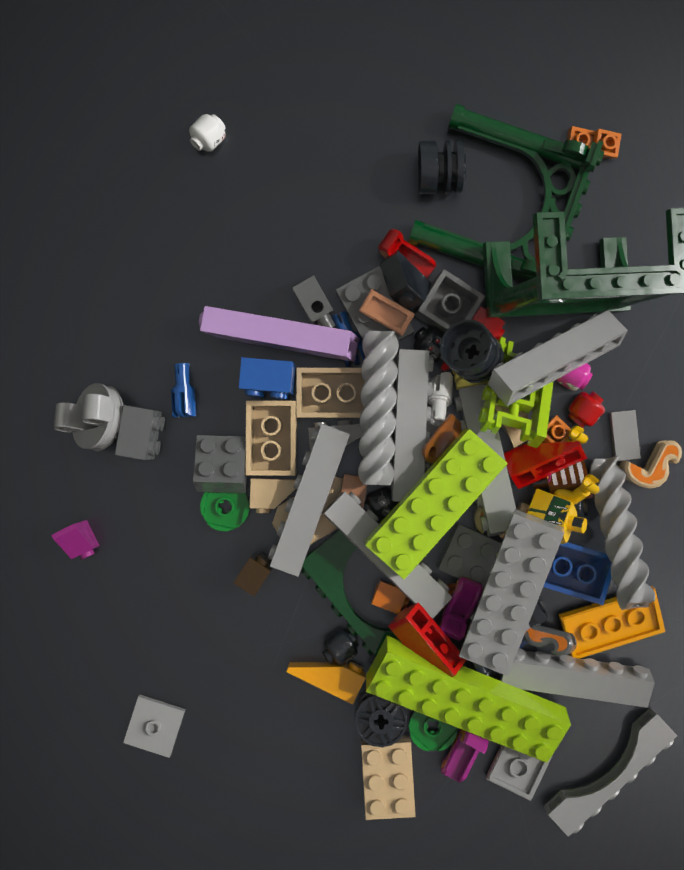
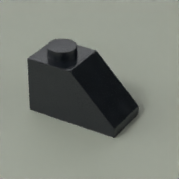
M397 250L381 261L380 267L389 294L400 306L411 311L425 302L432 283L405 256Z

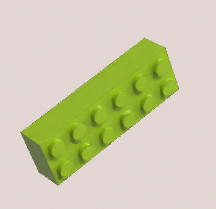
M465 428L365 539V546L402 579H405L508 463L472 430Z

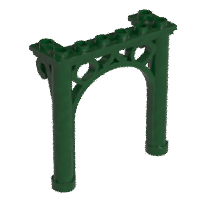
M456 103L448 128L520 152L535 164L541 175L544 187V200L541 212H561L556 207V198L551 197L552 195L556 197L565 196L569 192L562 211L565 217L566 241L569 242L574 227H571L572 220L578 217L582 207L579 200L581 195L586 194L590 185V181L587 180L589 172H593L595 167L599 166L604 155V151H601L603 142L600 140L597 143L592 142L589 147L575 140H565L562 143L466 110V106ZM541 157L560 164H556L548 171ZM559 170L566 172L569 178L567 187L563 190L554 188L550 178ZM415 220L408 243L415 246L419 244L484 267L483 243ZM534 228L524 237L510 244V251L521 247L524 260L511 255L512 277L523 281L537 277L535 257L529 254L527 242L534 238Z

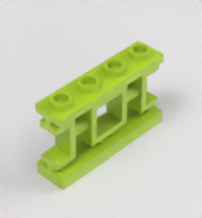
M500 337L498 341L501 343L504 352L503 363H507L517 355L512 352L514 342L509 341L505 343L506 338ZM553 382L526 396V400L519 399L508 406L504 404L487 384L482 393V400L485 401L484 407L481 408L478 416V422H481L480 431L486 432L489 429L491 433L496 434L501 428V424L521 429L520 441L525 442L528 440V446L538 448L547 436ZM495 404L509 408L508 413L498 411L494 416ZM532 410L531 420L518 416L519 411L529 414Z

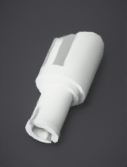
M450 372L436 375L433 378H429L428 381L432 382V396L427 399L428 404L432 406L430 423L437 427L446 419L447 407L452 403L453 376Z

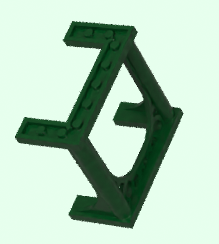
M671 208L665 211L669 265L628 267L626 237H611L599 239L601 268L568 269L564 212H537L533 214L537 277L513 286L510 241L483 243L487 318L603 313L607 310L610 312L630 311L631 305L668 295L684 294V208Z

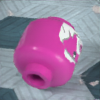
M586 363L558 378L556 381L571 391L583 390L593 375L590 372L591 366Z

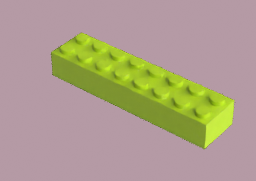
M386 636L366 674V692L546 763H548L571 726L566 707L465 666H462L454 677H450L404 646L400 640L390 636Z

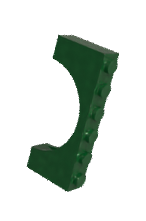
M337 530L306 555L301 572L308 580L312 578L317 584L315 589L323 599L329 598L333 603L330 607L339 618L343 615L348 621L347 628L354 636L359 635L364 641L362 646L370 656L374 653L376 656L386 636L399 639L390 628L377 626L363 619L350 605L344 591L343 576L346 564L357 547Z

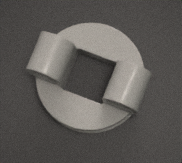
M100 383L91 384L82 392L76 404H56L54 429L66 433L72 432L75 442L83 449L104 450L114 442L119 433L123 411L121 396L111 386H105Z

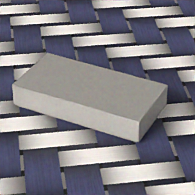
M636 410L609 413L614 457L620 456L618 461L640 459Z

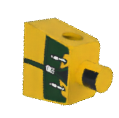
M536 489L527 514L564 527V535L560 544L568 542L571 531L585 532L587 519L577 517V511L573 502Z

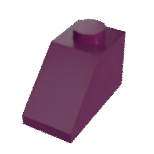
M87 520L72 524L51 535L53 540L71 559L79 556L83 560L95 554L93 549L100 546Z

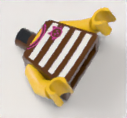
M574 426L569 432L571 439H568L566 442L579 441L580 444H584L588 441V437L583 433V428ZM583 460L534 482L533 487L534 491L536 489L549 488L551 494L570 500L575 505L583 499L593 498V494L599 492V487L596 485L599 479L591 474L588 475L585 461Z

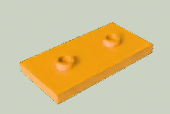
M650 586L655 592V601L649 603V607L621 610L617 597L605 600L604 605L594 603L559 614L562 630L572 633L577 641L576 649L569 656L580 659L664 633L665 628L656 589Z

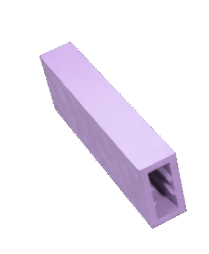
M208 306L204 307V312H201L199 317L200 331L215 338L355 362L359 337L352 331Z

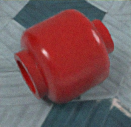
M594 391L590 394L580 392L568 406L570 412L568 416L582 428L585 425L592 427L605 412V408L601 404L604 399Z

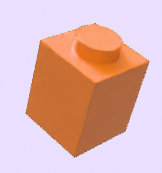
M379 578L371 604L396 614L401 609L407 608L409 599L393 583Z

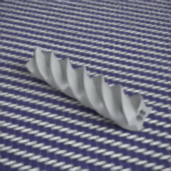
M367 331L362 341V349L366 358L361 368L365 384L362 387L360 397L364 406L360 416V426L364 434L359 442V451L363 460L359 465L358 475L364 485H391L394 478V466L391 459L395 452V442L392 433L396 426V417L392 409L397 400V392L393 383L397 378L398 368L393 358L399 348L397 337L394 334L395 331Z
M620 456L607 459H593L589 467V474L599 479V482L596 483L599 487V492L594 495V499L600 514L601 531L606 538L605 550L612 563L611 575L617 586L618 605L621 610L649 607L648 604L655 601V592L645 583L649 576V567L639 558L643 551V543L633 534L637 527V519L628 511L632 498L629 492L622 488L626 474L622 468L616 465Z

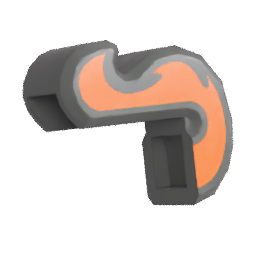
M540 601L545 608V601ZM536 624L526 630L523 637L532 646L544 647L552 644L551 652L555 655H568L577 646L576 638L572 633L540 626L541 624Z

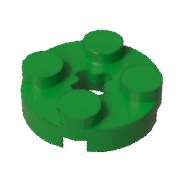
M205 492L201 499L200 511L204 520L211 528L218 531H230L238 528L247 519L250 511V502L247 493ZM225 500H228L232 509L227 510L226 514L222 513V508L219 507V503H224Z
M414 710L410 715L408 721L410 736L420 749L424 751H442L454 742L457 735V727ZM437 721L439 729L437 731L432 729L429 732L427 730L429 727L428 722Z

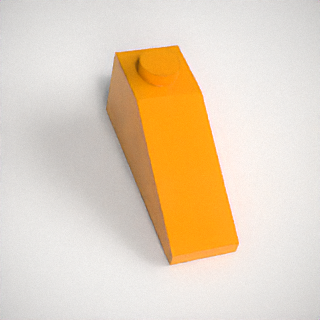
M290 662L286 671L350 704L354 703L366 679L363 667L354 662H350V664L345 663L342 666H338L334 662L331 664L328 662Z

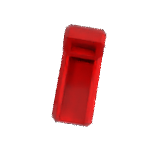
M390 229L378 245V251L385 259L398 250L427 279L436 267V262L432 257L406 242L402 232L396 229Z

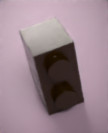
M261 552L259 554L253 553L233 584L255 597L273 567H270L272 560L268 559V556Z

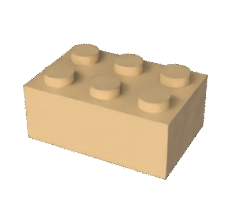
M297 368L296 417L360 418L364 409L360 398L361 390L365 384L361 368Z
M246 401V475H297L296 401Z
M403 734L402 738L395 744L383 748L371 746L361 738L366 820L415 817L410 735Z

